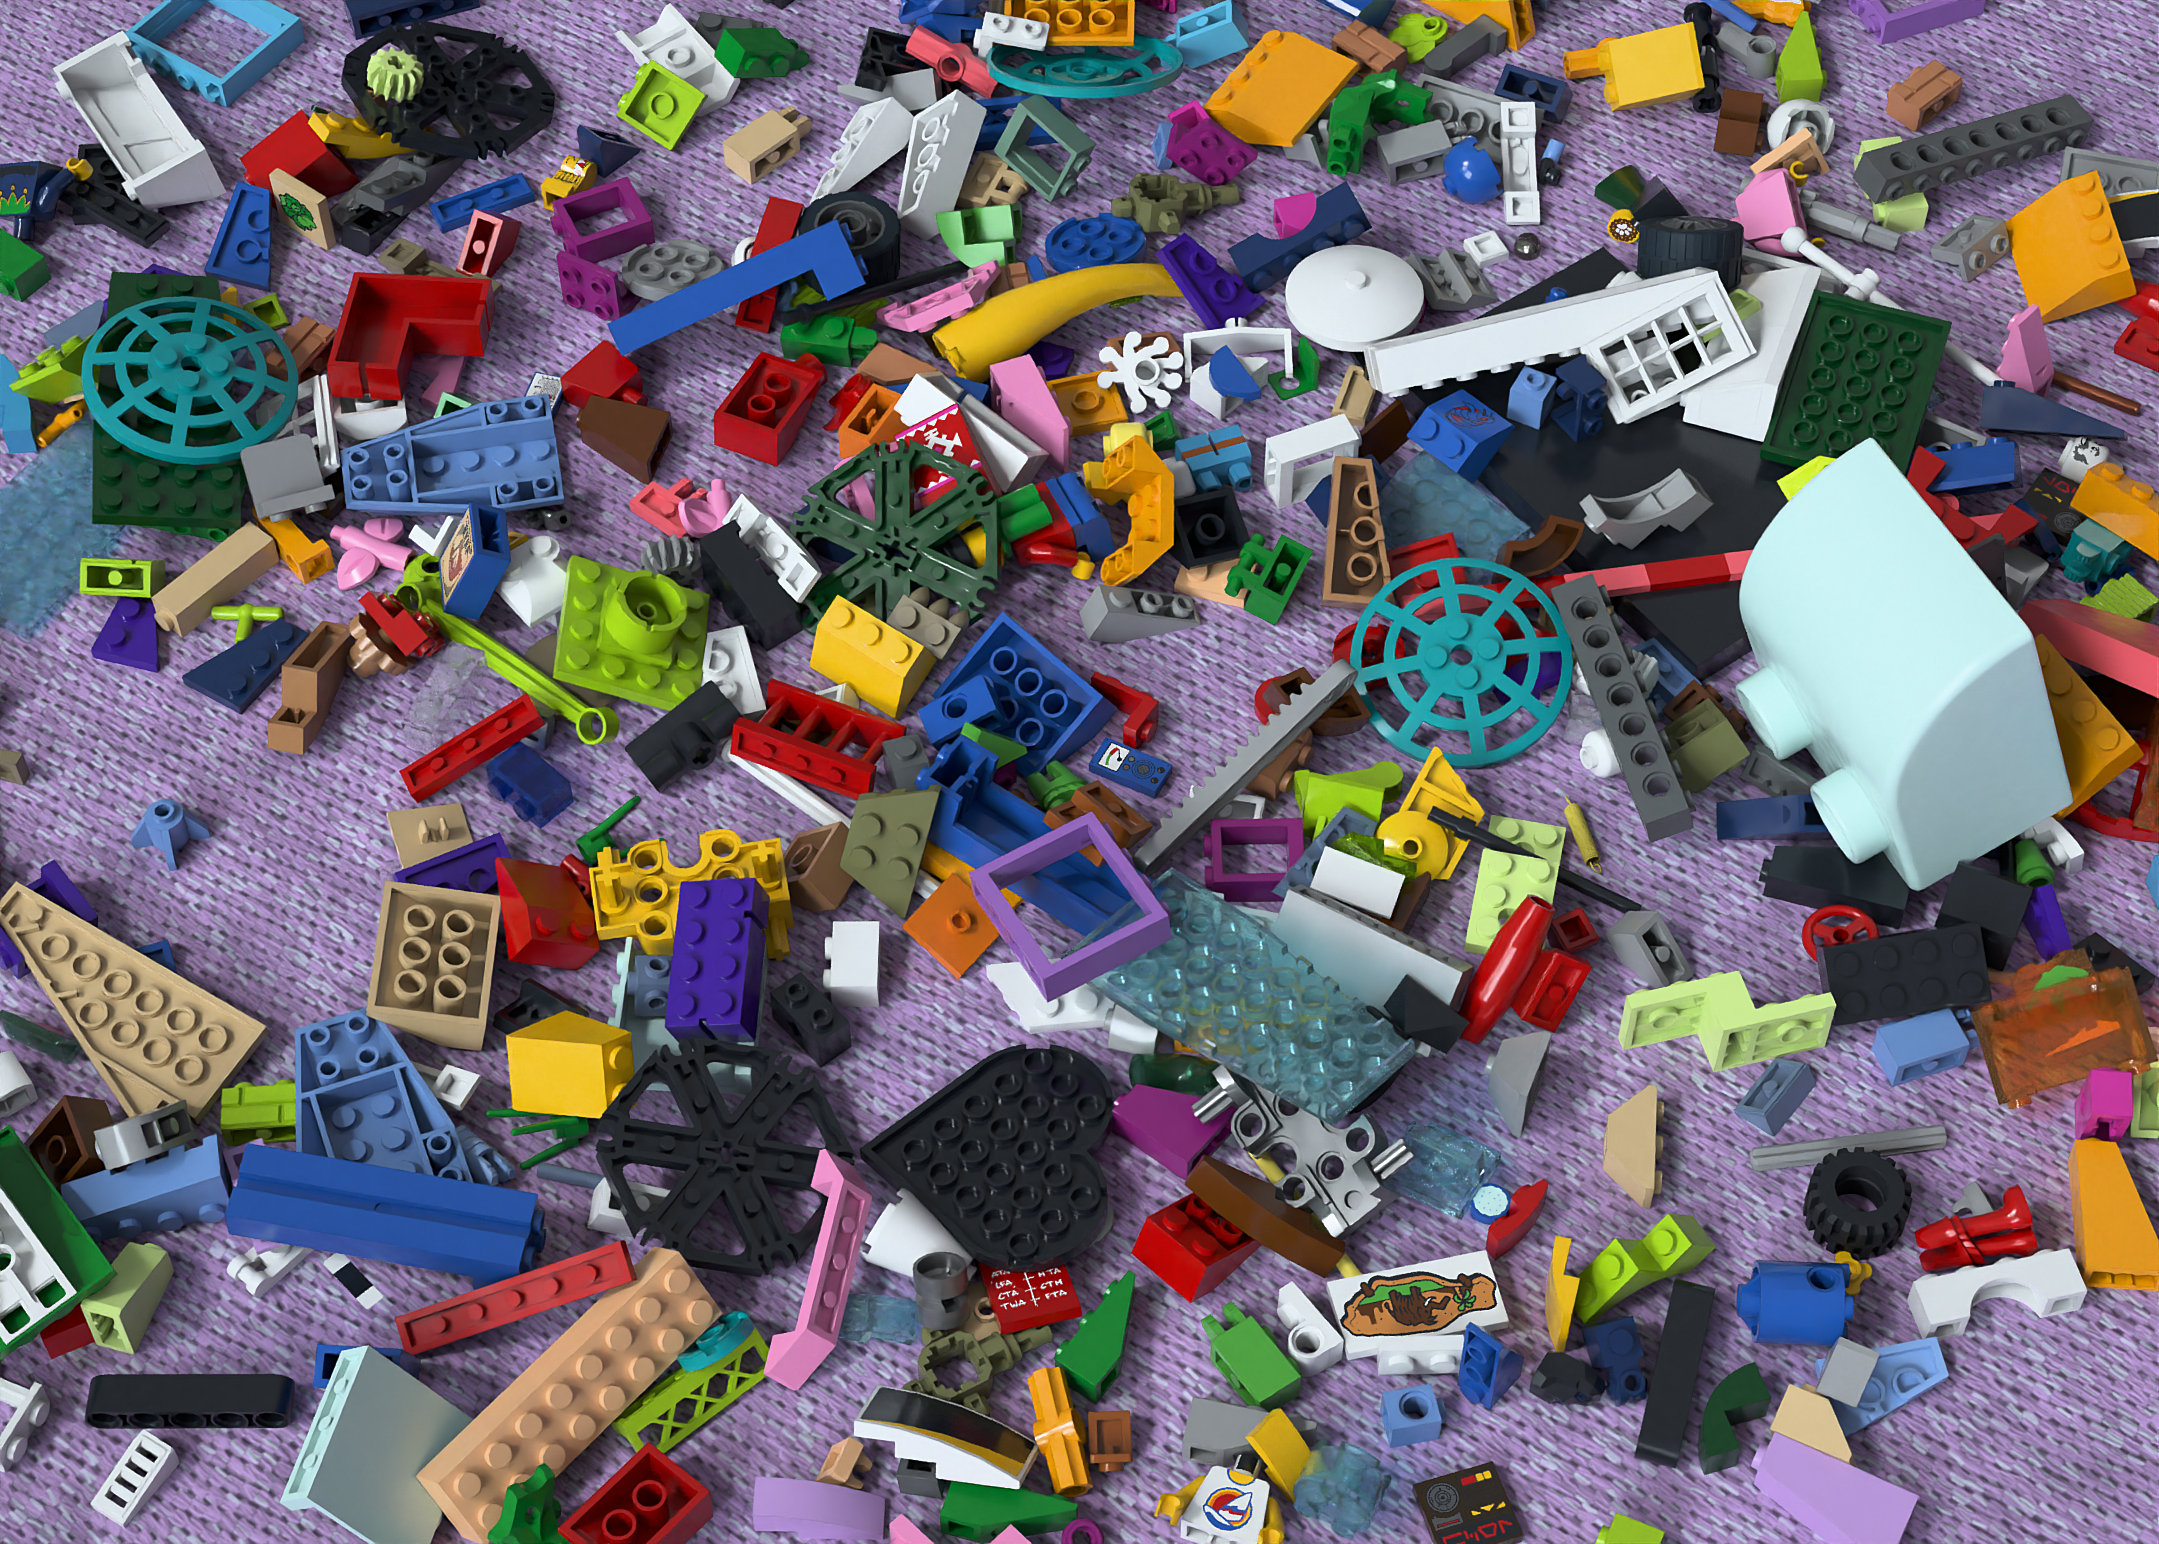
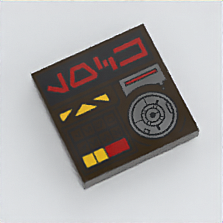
M2045 467L2022 499L2042 518L2057 542L2067 547L2073 529L2089 518L2070 506L2080 484Z
M1493 1461L1413 1484L1412 1492L1433 1544H1517L1522 1542L1523 1533Z

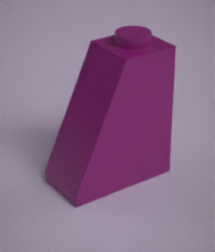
M1136 1084L1128 1094H1121L1113 1103L1112 1131L1185 1181L1202 1156L1205 1154L1211 1157L1232 1134L1231 1120L1237 1108L1231 1105L1210 1123L1204 1125L1195 1116L1191 1107L1201 1099L1200 1097Z

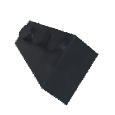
M734 519L699 539L704 578L701 580V584L706 594H710V598L716 597L722 603L723 610L730 620L734 621L737 619L744 626L747 638L752 643L758 642L767 652L802 631L801 612L790 594L779 584L777 576L774 573L768 576L756 561L761 555L755 546L750 549L745 546L739 537L741 527Z

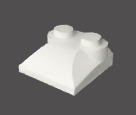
M365 394L364 398L333 397L334 418L339 438L347 441L349 444H361L368 439L379 438L409 427L405 395H403L402 400L371 399L370 394Z
M549 536L533 537L511 550V562L495 589L530 629L562 610L568 560L560 553L558 542Z

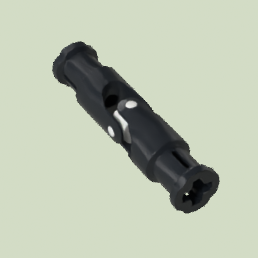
M1693 2L1684 8L1683 18L1686 23L1693 22L1705 84V88L1697 92L1693 97V109L1698 113H1714L1720 109L1722 99L1721 95L1717 92L1720 81L1714 27L1710 24L1712 9L1704 2Z

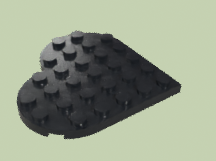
M1026 1044L1008 1047L981 1060L859 1149L860 1156L867 1165L896 1191H899L901 1188L910 1191L942 1223L969 1255L989 1267L1010 1272H1035L1056 1268L1085 1251L1101 1232L1107 1217L1108 1193L1106 1180L1099 1164L1092 1156L1102 1147L1111 1131L1113 1124L1112 1091L1108 1080L1099 1067L1087 1057L1074 1050L1050 1044L1049 1049H1027Z

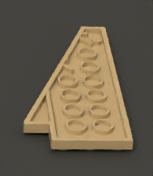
M17 881L1 898V927L25 958L26 965L127 1117L130 1118L171 1103L186 1100L190 1119L198 1125L221 1096L222 1089L228 1087L269 1034L267 1026Z

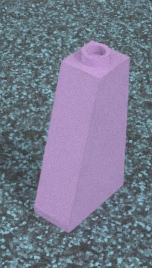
M1774 1432L1768 1446L1760 1444L1751 1467L1758 1469L1754 1485L1828 1544H1900L1919 1498L1917 1494L1777 1432Z

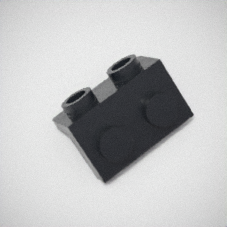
M527 978L522 982L519 998L495 1013L493 1027L508 1035L565 1010L588 1018L589 1013L535 980Z

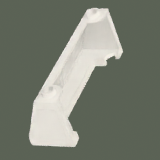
M123 30L53 68L59 79L58 82L54 83L64 101L69 98L71 99L125 179V182L121 184L132 201L138 199L142 206L149 210L210 200L226 193L206 149L199 139L194 140L146 71L141 59L136 57L131 47L132 44Z
M1807 265L1741 275V283L1738 286L1725 289L1728 295L1739 288L1759 299L1762 309L1741 321L1756 353L1683 390L1680 406L1685 407L1684 422L1761 442L1764 441L1813 291L1818 289L1822 268ZM1723 332L1710 339L1706 348L1712 361L1732 351ZM1701 360L1699 368L1705 365L1703 360Z

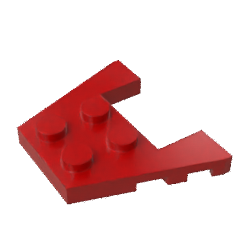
M1920 445L1917 447L1907 480L1965 550L1996 533H2002L2003 537H2005V546H2003L2005 550L2015 540L2025 534L2032 533L2037 528L2039 522L2037 519L2015 505L2010 504L1994 526L1987 530L1927 492L1945 470L1947 462Z

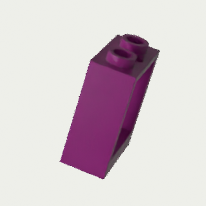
M628 177L552 202L554 216L550 217V222L555 235H562L564 238L562 243L565 252L593 264L632 251L643 244L650 245L655 243L653 221ZM617 207L622 209L628 220L626 223L584 237L580 236L573 223Z
M1302 818L1211 819L1210 835H1203V856L1211 857V866H1205L1204 869L1205 889H1212V892L1224 894L1223 903L1284 902L1285 898L1271 891L1286 873L1223 874L1222 845L1286 844L1287 871H1289L1304 853Z

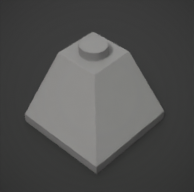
M1540 1031L1503 1039L1498 1054L1491 1052L1484 1070V1075L1490 1076L1488 1093L1514 1136L1521 1137L1544 1079L1552 1037L1551 1032Z

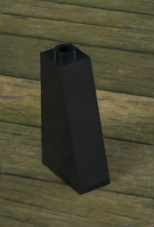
M1775 846L1772 860H1763L1758 880L1766 883L1763 896L1814 909L1830 905L1852 906L1868 914L1876 924L1898 930L1910 887L1883 851L1860 864H1855L1848 859L1840 847Z

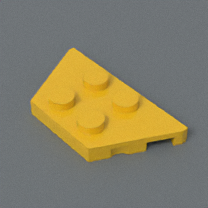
M1434 746L1399 812L1416 811L1429 815L1434 805L1459 818L1464 815L1476 821L1475 825L1478 826L1485 812L1466 789V785L1459 775L1449 765L1442 751ZM1441 826L1448 842V856L1442 871L1433 880L1448 881L1470 840L1468 839L1467 842L1453 836V831ZM1407 841L1404 843L1403 849L1406 854L1414 855L1418 851V846L1413 841Z

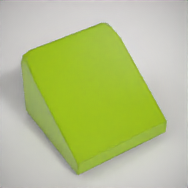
M276 293L243 305V310L258 317L273 330L290 324Z

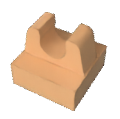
M851 1436L832 1445L815 1482L839 1485L856 1490L861 1489L864 1484L854 1477L853 1468L865 1473L871 1470L873 1465L861 1452L864 1445Z

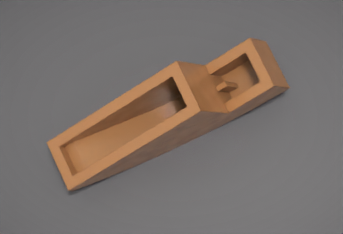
M322 621L282 665V706L268 721V749L304 755L316 738L327 718L348 666L346 657L350 654L349 649L355 643V638L349 632V625Z

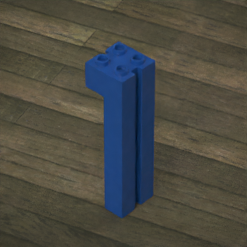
M835 219L611 321L607 326L621 356L811 269H813L827 301L866 284L864 276L868 275L869 271L862 255L854 256L849 244L855 242L847 223L845 222L840 225L838 219Z
M961 734L951 745L946 743L940 749L935 763L931 767L926 765L920 771L915 780V786L918 787L917 791L927 790L929 785L938 784L942 786L928 840L974 869H977L1053 830L1043 822L1045 813L992 782L1000 757ZM1079 851L1005 887L1093 942L1146 916L1108 863L1097 867ZM1135 869V871L1138 873V875L1143 874L1142 872H1140V871H1138L1137 869ZM1147 876L1157 901L1164 900L1172 913L1173 919L1169 920L1170 929H1172L1178 921L1184 904V898Z
M250 1143L246 1145L238 1171L239 1179L236 1187H233L225 1213L228 1232L231 1235L472 1277L474 1290L536 1270L537 1265H533L535 1253L543 1252L547 1230L543 1229L545 1211L539 1210L538 1194Z

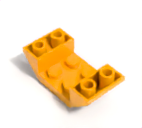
M1134 435L1108 454L1102 465V475L1106 478L1107 491L1132 494L1128 503V513L1131 516V531L1128 535V542L1105 558L1101 567V579L1104 581V585L1117 587L1126 585L1141 575L1174 545V475L1144 438L1138 435Z

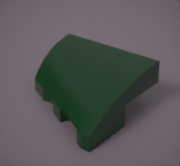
M1628 165L1616 170L1595 186L1594 196L1618 210H1629V207L1643 191L1647 183L1636 167Z

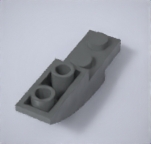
M422 150L415 151L413 154L399 160L398 171L358 188L356 201L382 213L391 211L403 216L429 200L463 164L465 158Z

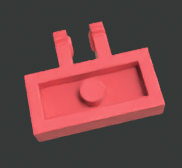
M686 477L682 478L669 490L652 481L629 501L630 511L670 537L675 534L678 539L684 536L690 539L693 536L687 533L682 525L678 505L680 501L693 491V481ZM699 488L688 498H697L707 502L706 495L708 491L704 488Z

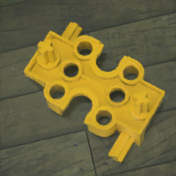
M717 829L705 831V834L700 835L702 857L696 865L690 868H678L672 865L669 861L666 841H659V839L643 841L634 845L628 852L627 862L621 863L619 849L611 850V847H604L603 852H597L598 867L589 868L599 941L619 937H633L638 940L643 953L646 955L673 956L681 882L720 880L723 877L734 876L737 879L756 878L770 896L767 929H761L766 936L765 942L768 958H776V961L784 960L783 956L791 955L787 929L795 927L780 838L742 844L739 835L734 831ZM724 853H729V854H730V855L725 856V857H719V855L724 854ZM649 865H650V866H654V867H652V868H650V869H642V868H644V867H646V866H649ZM649 889H659L662 892L661 897L654 902L644 901L641 895ZM655 931H664L659 935H651Z

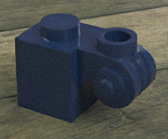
M1618 1316L1581 1327L1592 1368H1606L1610 1378L1607 1379L1605 1391L1615 1405L1619 1407L1627 1402L1633 1403L1634 1400L1646 1399L1648 1381L1646 1376L1642 1374L1638 1358L1644 1357L1633 1316Z

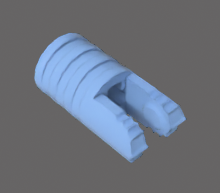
M465 1125L455 1128L471 1177L477 1183L495 1186L499 1184L498 1182L501 1184L509 1183L516 1177L515 1169L484 1140L479 1138L477 1134L472 1132L471 1129Z

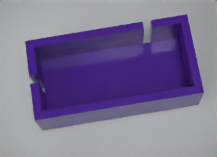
M756 878L681 882L665 1018V1028L678 1043L683 1038L690 1042L692 1036L714 1040L716 1036L719 1041L730 1043L755 1042L766 936L761 929H767L770 896Z

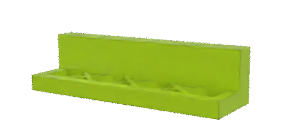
M754 1327L752 1333L742 1344L717 1362L696 1371H684L682 1366L677 1368L634 1400L610 1425L618 1435L628 1439L637 1453L644 1446L637 1433L650 1423L663 1424L661 1440L655 1447L664 1454L766 1377L763 1373L769 1348L756 1327ZM754 1346L764 1364L752 1373L739 1372L742 1354ZM732 1362L731 1370L723 1369ZM717 1373L728 1374L729 1380L726 1393L719 1398L706 1396L709 1379ZM738 1376L745 1377L737 1384ZM699 1387L698 1395L691 1394V1392ZM683 1398L696 1399L694 1416L686 1423L673 1421L676 1404ZM705 1401L712 1402L710 1405L704 1408ZM666 1412L665 1420L658 1419L659 1416ZM672 1426L679 1427L671 1433Z

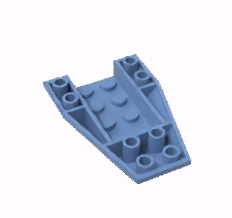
M548 393L478 403L340 450L347 509L388 515L437 516L464 515L471 501L504 509L505 512L565 503Z
M367 1007L295 1029L296 1152L473 1182L454 1123L385 1023L366 1016Z

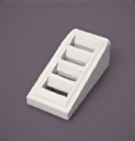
M142 1430L130 1444L90 1503L92 1508L125 1528L180 1464L175 1450L146 1430ZM148 1454H151L152 1456L157 1458V1460L154 1463L148 1458H146V1456ZM137 1466L147 1472L144 1478L134 1472ZM125 1480L137 1487L134 1493L122 1486ZM113 1494L128 1502L124 1508L110 1500Z

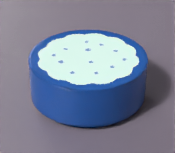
M1486 1183L1473 1190L1469 1209L1477 1221L1491 1225L1498 1218L1508 1216L1511 1199L1503 1187L1497 1184Z

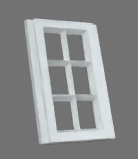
M327 374L322 376L316 375L298 385V399L292 415V421L287 423L285 428L272 440L282 439L292 433L294 435L301 434V428L316 421L317 436L311 438L314 449L319 447L320 461L318 465L322 479L337 472V468L341 466L332 392ZM280 394L259 405L260 408L256 410L258 425L263 427L277 413L284 402L285 395ZM313 396L314 410L299 417L297 404Z

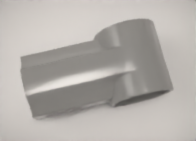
M1731 21L1722 26L1715 39L1717 47L1744 63L1746 72L1753 78L1766 79L1774 74L1777 44L1773 38L1766 35L1754 36Z

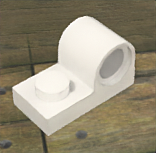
M1293 1281L1279 1289L1278 1316L1287 1328H1294L1288 1337L1287 1356H1291L1296 1361L1302 1376L1310 1377L1319 1374L1327 1367H1331L1341 1360L1344 1339ZM1308 1347L1315 1350V1352L1303 1353L1299 1349Z

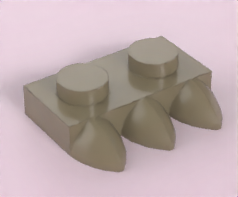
M928 586L916 589L908 597L903 594L885 623L924 646L937 659L947 663L968 629L969 611L967 609L961 610L947 620L950 609L947 597L937 600L927 609L930 599Z

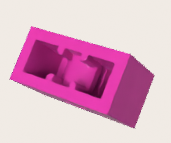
M2112 1067L2090 1070L2074 1103L2075 1139L2097 1138L2102 1141L2116 1142L2119 1145L2133 1118L2132 1073L2119 1072L2118 1069Z

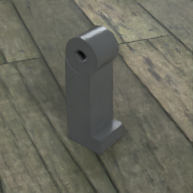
M1482 14L1425 55L1423 74L1450 81L1453 75L1489 52L1494 57L1505 51L1507 30L1485 14Z

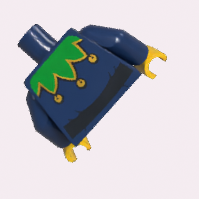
M78 158L68 159L66 162L68 169L42 161L0 164V219L14 222L13 236L20 241H34L35 223L49 222L55 218L57 204L63 192L75 182V178L78 181H84L92 175L93 168L86 159L81 161Z

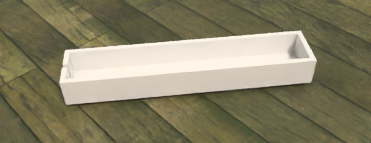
M1696 267L1365 345L1362 347L1370 385L1372 388L1382 392V394H1388V397H1397L1408 394L1409 387L1413 386L1431 389L1444 385L1443 379L1456 378L1457 381H1464L1478 377L1477 371L1491 370V373L1512 369L1511 363L1525 362V365H1532L1546 361L1545 355L1559 354V357L1580 353L1579 347L1719 276L1718 271ZM1706 297L1685 307L1695 325L1706 324L1716 320ZM1676 311L1659 320L1658 323L1663 333L1682 329L1681 323H1683L1679 312ZM1650 325L1630 336L1632 340L1648 337L1647 331L1653 329Z

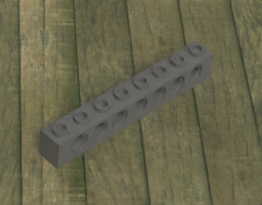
M2068 94L1864 152L1855 170L1853 179L1875 205L1889 200L1894 201L1906 195L1922 193L1930 188L1949 185L1961 179L1973 178L1985 172L2000 170L2006 166L2020 162L2024 163L2040 156L2052 155L2055 152L2064 150L2066 146L2076 148L2087 139V133L2094 120L2075 98Z
M1589 574L1550 588L1554 604L1561 615L1563 625L1569 635L1572 650L1650 843L1694 828L1690 813L1696 811L1692 795L1689 789L1682 791L1678 782L1684 781L1680 766L1676 759L1669 761L1666 752L1672 751L1664 729L1657 731L1654 723L1659 721V717L1653 701L1645 702L1642 693L1647 692V688L1640 670L1633 673L1630 664L1635 663V659L1629 643L1621 644L1618 636L1623 634V630L1617 614L1609 615L1606 607L1612 604L1605 585L1598 587L1593 574ZM1629 703L1626 706H1620L1621 704ZM1642 732L1639 735L1631 736L1634 733ZM1654 762L1651 765L1643 766L1645 763ZM1660 792H1667L1666 794L1661 796H1654Z

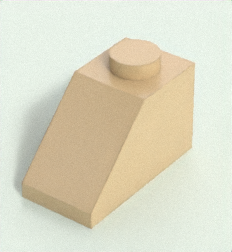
M1789 1384L1770 1427L1772 1435L1774 1432H1777L1856 1467L1855 1459L1829 1399H1826V1395L1816 1392L1817 1387L1809 1384H1803L1802 1388Z

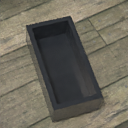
M1966 921L1815 946L1822 993L1831 992L1836 1003L1831 1023L1834 1026L1992 1001L1979 922Z

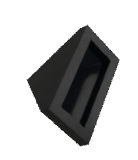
M1408 974L1404 976L1383 1006L1405 1034L1445 1054L1449 1053L1470 1023L1464 1016Z

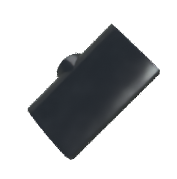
M710 680L626 745L625 751L660 794L689 770H700L709 766L717 755V748L732 737L734 723L739 717L743 716L732 702L725 697L716 684Z

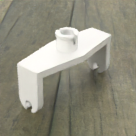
M1234 317L1226 321V328L1183 334L1185 383H1190V376L1192 375L1191 353L1215 354L1217 350L1225 345L1229 347L1233 354H1249L1284 349L1286 378H1293L1291 329L1248 327L1247 320L1238 317V326L1236 327Z

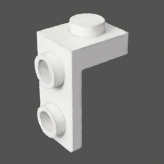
M986 12L982 29L976 28L973 48L979 49L978 58L986 62V54L995 43L1044 51L1050 25L1044 22Z

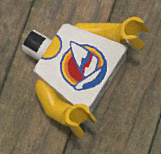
M1246 1454L1238 1456L1233 1470L1221 1466H1213L1207 1476H1198L1174 1494H1162L1154 1513L1155 1517L1161 1514L1172 1517L1170 1521L1172 1526H1177L1180 1516H1182L1181 1538L1198 1544H1284L1285 1526L1279 1504L1274 1498L1269 1496L1270 1484L1257 1479L1262 1466L1261 1462L1255 1457Z

